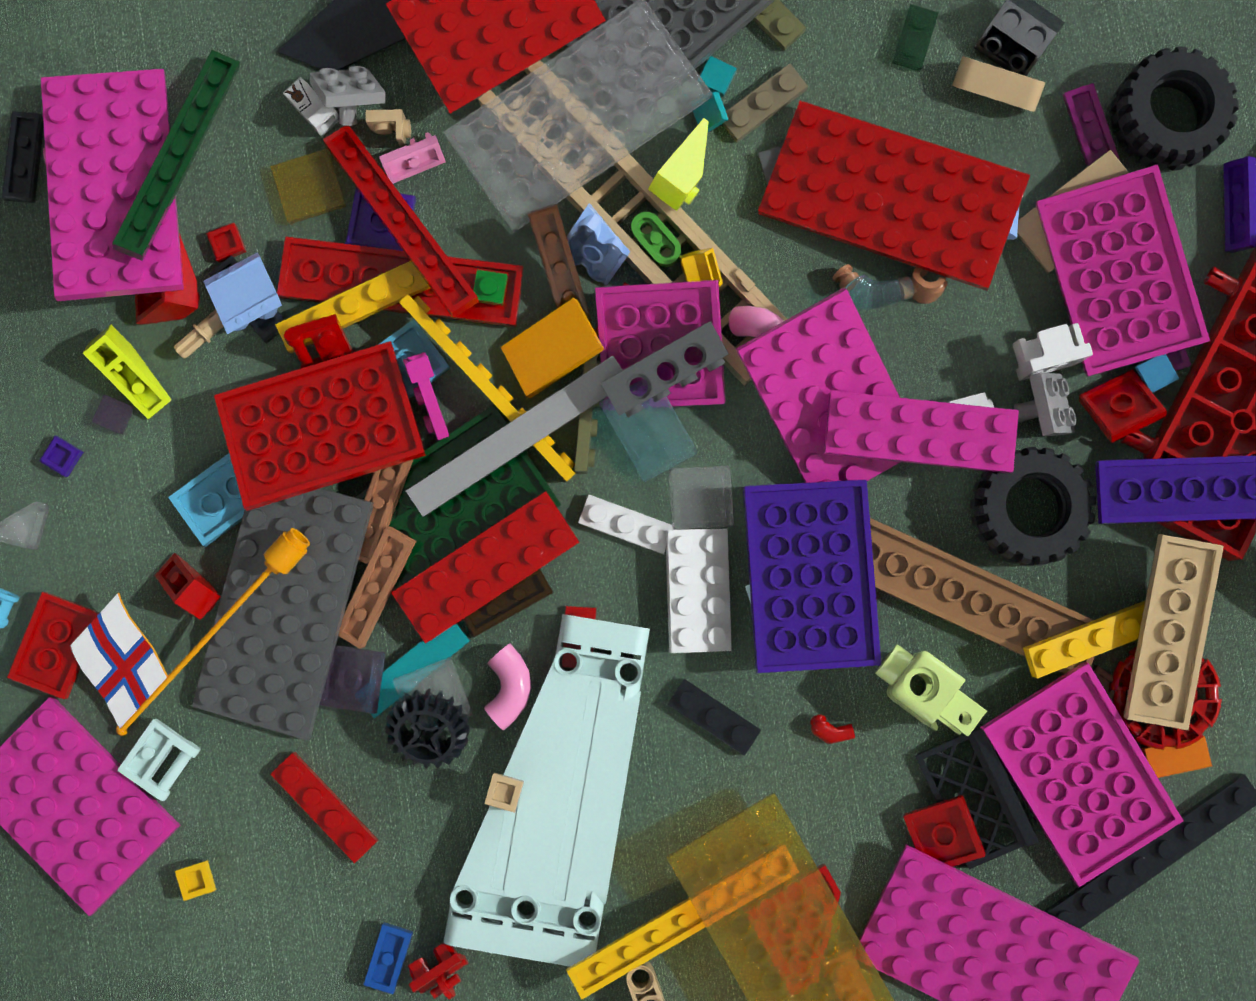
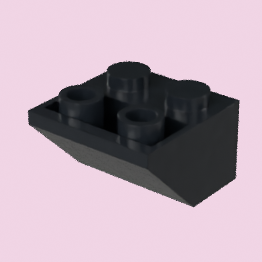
M1006 0L974 48L1003 69L1027 76L1065 22L1033 0Z

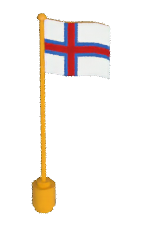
M291 528L288 532L284 531L264 552V558L266 559L264 563L267 569L169 675H167L152 644L130 617L122 602L120 593L116 594L70 645L72 652L82 671L105 699L118 725L116 727L118 735L124 736L127 734L128 727L272 572L275 574H288L307 553V547L310 545V542L300 531Z

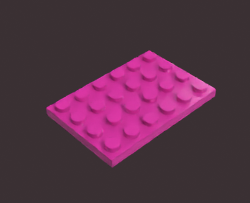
M1158 165L1042 199L1035 203L1070 323L1079 324L1084 343H1090L1093 352L1092 356L1082 361L1086 377L1210 341Z
M842 288L736 348L804 483L850 480L868 481L900 463L898 461L824 454L831 390L899 397L847 289Z
M1087 662L1081 663L980 727L1078 887L1184 821L1090 664Z
M49 697L0 746V825L85 913L91 916L181 825L146 790L117 771L121 764L55 697Z

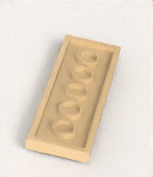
M1158 534L1123 716L1125 719L1189 730L1224 548L1223 545Z

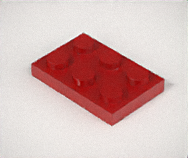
M41 592L7 678L58 698L68 699L80 670L70 645L100 612L48 592Z

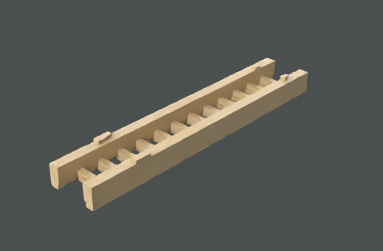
M541 60L524 69L538 86L513 109L509 110L491 90L484 93L478 99L481 109L581 214L589 203L616 236L629 249L630 253L625 261L647 284L671 283L672 281L660 269L661 266L652 261L639 247V243L634 238L631 239L619 226L645 200H648L660 213L658 218L663 223L668 221L680 234L677 240L681 247L688 242L695 251L707 248L714 249L723 282L719 286V293L729 285L742 299L735 307L754 306L765 308L780 316L784 321L787 320L755 286V283L728 258L681 207L678 211L674 210L648 190L653 178ZM548 95L558 107L530 132L520 120ZM568 116L578 128L550 153L540 141ZM586 138H589L598 150L570 174L560 162ZM609 159L618 171L590 195L580 184L603 162ZM627 178L639 193L611 218L599 203ZM647 225L641 232L649 234L652 228ZM666 248L660 254L668 257L672 252L669 248ZM684 273L674 282H686ZM730 312L721 319V331L729 325ZM722 334V343L729 353L723 357L724 365L745 386L751 381V378L736 348L755 337L747 336L734 347Z

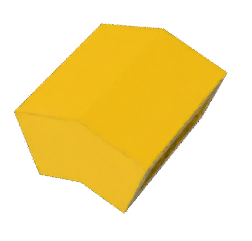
M713 248L697 250L679 256L686 282L718 280L719 286L723 284Z

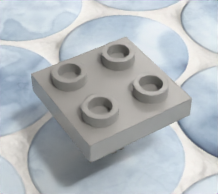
M352 66L349 70L339 71L332 68H323L319 72L310 73V85L326 108L338 107V122L341 125L351 126L357 124L356 105L385 103L384 89L370 70L365 67Z
M1041 372L1029 375L1034 400L1014 404V410H1019L1018 422L1021 423L1025 420L1039 417L1043 436L1075 433L1076 416L1074 410L1071 407L1069 408L1067 399L1069 386L1066 379L1062 378V374Z

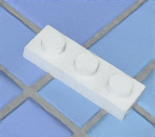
M588 495L578 522L581 525L663 555L666 550L665 530H673L674 525L592 495Z

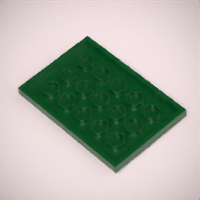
M492 405L450 433L449 437L439 440L424 450L426 456L413 459L389 527L395 528L416 541L395 584L396 588L545 491H547L557 508L562 506L526 451H523L424 517L407 494L406 490L507 425L495 405ZM368 488L355 497L364 500Z

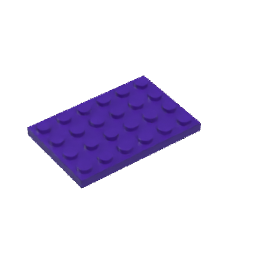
M867 480L744 486L743 497L756 673L880 666L881 652Z

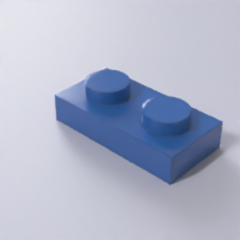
M385 922L382 924L364 986L394 994L413 931Z

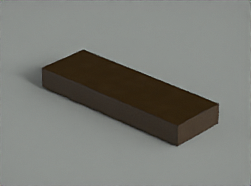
M538 569L463 620L473 638L554 592L541 569Z

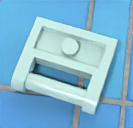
M153 719L117 771L157 799L165 801L170 794L169 789L191 757L195 758L201 749L158 719ZM176 746L181 752L159 783L154 782L152 777L173 747Z

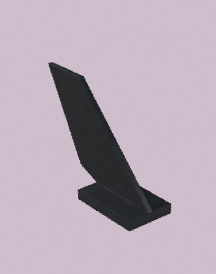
M333 0L277 52L319 69L332 68L339 71L405 40V37L386 6V3L391 0Z

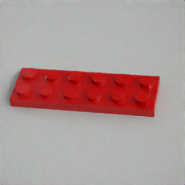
M545 491L391 593L426 644L580 542L547 491Z

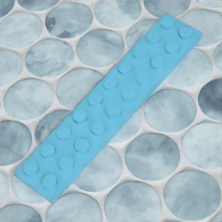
M415 319L380 343L392 342L409 399L415 395L413 388L418 387L417 382L411 383L403 359L425 352L434 373V377L429 378L431 383L451 369ZM229 453L168 497L200 543L205 547L241 522L245 510Z

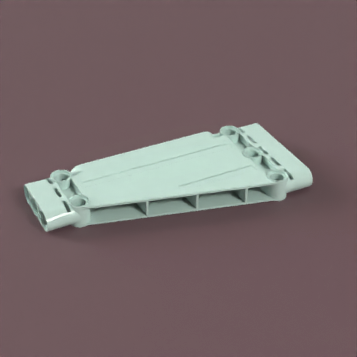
M562 614L554 661L504 772L505 776L524 781L516 812L489 806L450 895V907L444 936L445 944L569 967L596 952L603 908L607 900L650 629ZM562 642L581 645V650L562 647ZM591 647L611 650L612 653L609 655L591 652ZM621 652L641 655V660L621 657ZM565 653H571L577 659L576 667L571 671L564 670L560 665V658ZM631 663L636 666L638 674L634 680L626 681L621 677L620 669L624 664ZM461 890L469 891L473 896V902L468 905L462 904L458 899V892ZM522 901H529L534 905L535 911L533 914L524 915L519 911L518 904ZM585 911L592 912L596 917V922L586 926L580 922L579 915Z

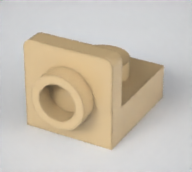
M402 109L366 110V123L371 131L380 135H388L392 131H396V140L399 146H406V138H411L410 119H406Z

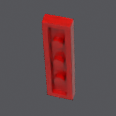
M296 752L289 755L270 774L354 864L379 841Z

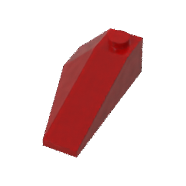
M180 233L184 290L135 294L136 324L143 325L181 320L198 309L200 295L197 292V280Z

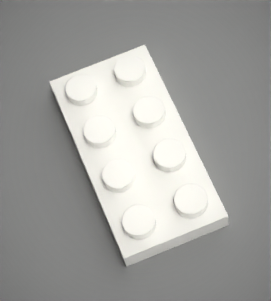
M727 529L665 530L669 653L732 651Z

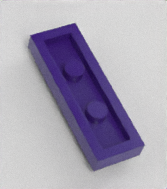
M1246 156L1223 163L1225 252L1236 253L1256 248V158Z

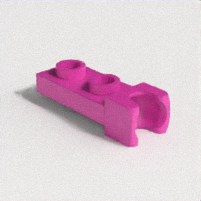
M423 352L403 359L411 383L417 382L418 387L413 388L419 406L424 404L428 413L427 416L423 417L428 433H435L438 440L449 437L429 379L434 377V373L428 356Z

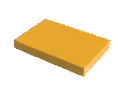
M572 298L501 346L526 397L530 399L605 350L579 301L575 298Z

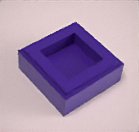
M55 435L39 461L64 477H68L84 452Z

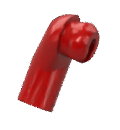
M822 714L815 715L810 720L813 735L827 744L855 739L852 724L834 727L829 722H826V717Z

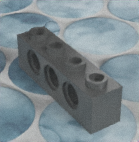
M711 321L601 382V385L618 415L620 416L625 413L627 418L644 409L641 403L653 398L654 402H657L671 394L668 388L678 382L684 387L698 379L696 372L707 367L710 372L725 363L723 357L729 353ZM689 347H697L702 353V359L697 365H690L684 359V353ZM663 362H669L675 368L673 378L667 381L661 380L657 375V367ZM637 377L645 379L648 384L647 392L641 396L634 395L629 387L630 382Z

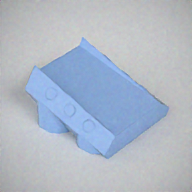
M590 203L567 235L575 265L582 264L592 279L602 282L606 286L630 253L629 249L616 236Z
M258 252L203 281L227 334L245 329L250 322L257 318L266 320L274 317L278 307L282 306Z

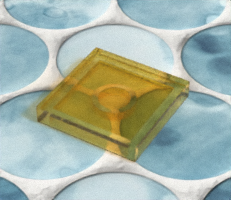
M328 149L270 166L289 224L346 207Z

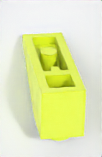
M705 118L657 172L648 188L649 191L676 211L684 202L690 205L700 191L696 186L703 176L709 123Z
M112 324L88 343L83 354L147 419L151 418L171 401L167 392L134 347Z

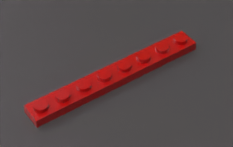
M343 126L324 138L323 142L453 319L477 304L479 300L475 292L351 127Z

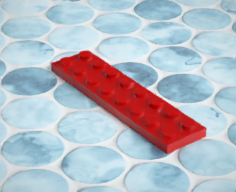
M285 236L277 294L279 298L322 303L409 262L410 259L404 251ZM448 257L472 290L474 289L477 269L503 273L508 276L503 306L478 302L454 319L516 327L524 267ZM431 288L411 297L414 300L419 296L430 308L426 313L428 316L453 319ZM400 303L383 310L410 314Z

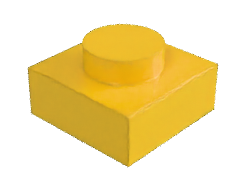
M208 860L175 871L183 901L216 890Z

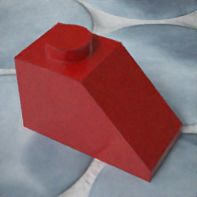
M176 553L155 574L156 579L172 601L200 620L215 607L216 602L221 597L209 581Z

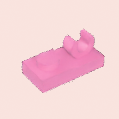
M427 132L425 133L426 139L415 142L414 138L410 139L409 146L406 145L379 156L387 177L393 184L446 162L435 135L431 136Z

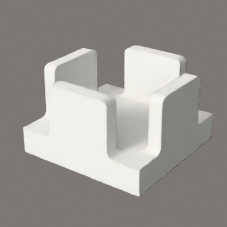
M1078 323L1071 324L1069 327L1067 324L1042 330L1037 333L1036 339L1026 341L1025 338H1021L1013 343V349L1019 366L1016 369L1019 381L1029 379V375L1041 372L1050 373L1075 366L1093 355L1090 343H1084Z

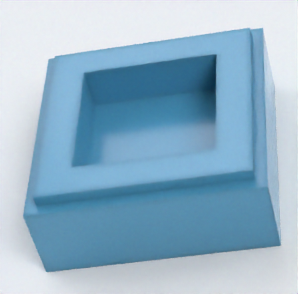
M1166 354L1154 357L1135 367L1142 381L1152 393L1179 379Z

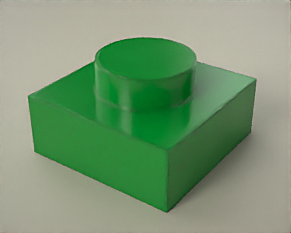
M477 269L473 291L480 303L503 306L508 279L507 274Z

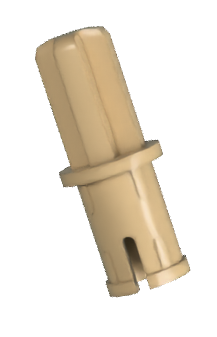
M216 309L199 324H193L194 329L175 344L174 349L182 358L185 359L206 341L210 343V339L224 327Z

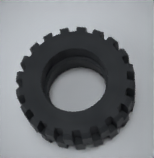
M1175 47L1172 52L1169 48L1161 49L1155 55L1150 54L1145 57L1121 83L1116 91L1117 97L1112 103L1111 110L1116 112L1111 118L1112 126L1119 129V132L1115 135L1118 142H1125L1128 146L1125 151L1130 156L1136 154L1140 157L1139 163L1144 166L1153 163L1158 165L1159 170L1162 171L1170 166L1172 171L1182 170L1185 166L1192 167L1198 164L1230 135L1229 130L1235 126L1237 116L1234 113L1239 109V100L1233 98L1237 89L1235 83H1229L1227 79L1230 76L1226 68L1221 70L1216 65L1218 60L1210 56L1207 59L1202 56L1203 51L1195 48L1191 53L1187 52L1186 47ZM1170 87L1186 94L1193 102L1197 111L1195 130L1191 132H1176L1163 126L1153 114L1150 102L1151 92L1156 88Z
M1026 447L1022 450H1015L1013 473L983 471L980 475V481L976 482L973 488L975 497L970 500V509H974L975 516L971 520L973 527L977 526L980 531L977 535L980 541L986 542L990 546L988 550L994 555H1001L1004 561L1019 563L1020 566L1044 565L1057 562L1066 558V555L1074 553L1080 548L1079 543L1088 538L1091 533L1088 526L1089 524H1094L1096 514L1091 513V507L1097 505L1096 496H1090L1088 490L1093 485L1090 479L1084 480L1081 476V473L1084 471L1079 464L1072 465L1069 463L1071 457L1064 453L1057 455L1054 449ZM1033 478L1045 483L1056 497L1058 503L1057 520L1053 528L1045 534L1039 536L1025 535L1015 528L1008 517L1006 510L1007 494L1015 483L1023 479Z

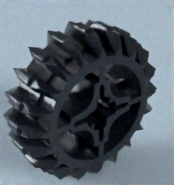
M430 688L426 690L425 694H422L418 689L413 692L412 696L405 693L401 700H397L394 703L392 710L389 711L387 716L385 733L388 734L387 743L393 744V753H402V761L408 758L411 759L413 767L418 762L423 763L425 770L430 766V763H433L437 769L442 765V762L449 765L454 757L458 758L461 755L462 749L466 747L468 742L467 737L470 732L469 725L467 724L468 714H462V704L453 705V696L445 699L443 698L442 691L437 695H433ZM406 719H409L412 729L409 731L405 725ZM448 727L451 734L447 739L444 736L443 730Z

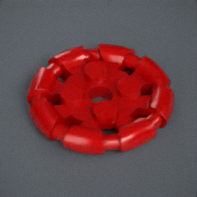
M1137 646L1131 649L1125 661H1119L1112 675L1113 681L1110 683V690H1114L1112 703L1131 734L1134 735L1135 741L1147 747L1164 750L1165 747L1185 748L1203 738L1202 734L1208 727L1212 728L1215 724L1222 703L1218 693V687H1221L1220 680L1211 662L1207 658H1202L1197 688L1205 687L1206 699H1197L1198 693L1196 688L1191 714L1192 716L1195 713L1198 720L1193 725L1189 724V730L1173 728L1172 735H1165L1164 726L1147 723L1142 727L1137 721L1127 720L1123 717L1126 706V690H1129Z

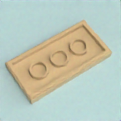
M1109 150L1049 197L1125 175L1129 172L1115 154ZM1035 207L1018 220L1017 235L1045 271L1049 273L1055 268L1037 207Z

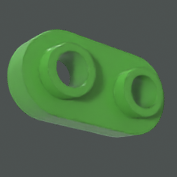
M641 212L637 214L631 223V232L634 239L657 265L670 267L676 264L681 255V245L676 237L654 213ZM644 225L652 228L649 234L641 232V228ZM663 248H669L672 253L670 256L664 257L660 254V251Z

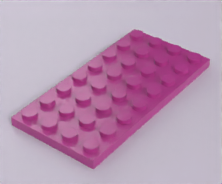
M164 69L41 77L55 299L57 301L184 290L176 196L143 261L116 251L112 247V243L170 132Z
M905 845L853 950L852 956L939 1001H1119L1140 962L1136 956L908 845Z

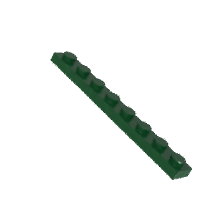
M211 50L112 243L114 250L143 261L239 70V61Z

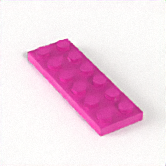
M831 390L824 454L1013 473L1019 410Z

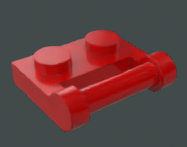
M336 314L288 328L284 333L287 344L293 347L302 365L301 368L353 353ZM304 339H312L320 357L311 358L303 342Z

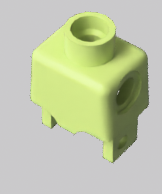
M896 644L875 672L877 676L889 684L886 692L887 696L934 731L938 730L937 723L935 722L938 719L956 734L961 735L963 733L968 737L987 712V710L959 690L966 679L927 651L917 652L912 655ZM914 675L920 676L925 682V689L919 696L915 695L910 688V681ZM960 714H961V716H962V721H961V722L959 721V716H960Z

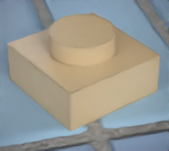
M494 772L485 804L515 813L524 781Z

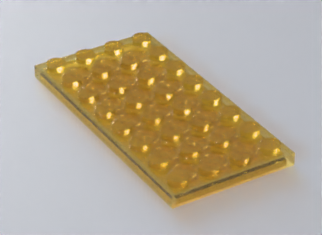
M775 793L767 795L666 856L747 1001H894Z

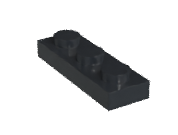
M686 679L682 681L668 703L669 706L744 756L761 732V729Z

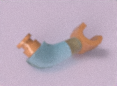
M850 264L840 268L833 276V280L836 283L840 282L839 287L841 289L845 288L848 290L856 309L864 310L892 305L911 298L919 303L929 304L936 301L944 293L948 283L946 278L939 277L934 282L925 281L922 277L928 271L917 267L914 269L911 279L907 276L886 281H875L868 278L867 275L859 276L857 272L852 273L853 268Z

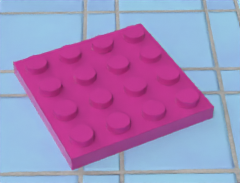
M718 280L595 288L599 340L605 349L600 352L601 363L614 356L622 370L709 321H711L722 341ZM689 347L684 353V359L690 365H697L702 359V353L697 347ZM663 362L657 367V375L661 380L667 381L673 378L675 368L671 363ZM721 365L710 372L705 367L696 372L698 379L684 387L678 382L668 388L671 394L663 399L654 402L653 398H650L641 404L643 408L726 403L724 366ZM640 377L634 378L630 382V391L637 396L645 394L648 389L646 380ZM609 397L604 398V409H615Z

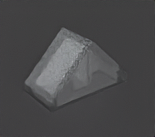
M35 501L0 522V542L38 550L49 513L48 505Z

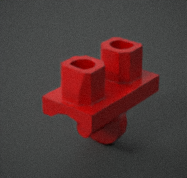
M443 942L433 950L439 962L434 968L431 969L423 957L408 965L413 980L409 983L412 992L419 991L420 994H423L438 984V986L430 990L433 998L438 997L442 993L449 1000L456 996L453 986L461 982V979L457 973L450 978L447 977L469 964L465 955L457 953L453 946Z

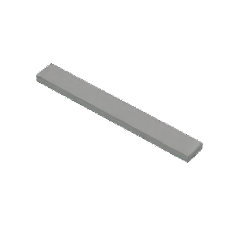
M611 356L406 490L407 494L423 517L606 398L607 394L601 382L623 371L614 356Z

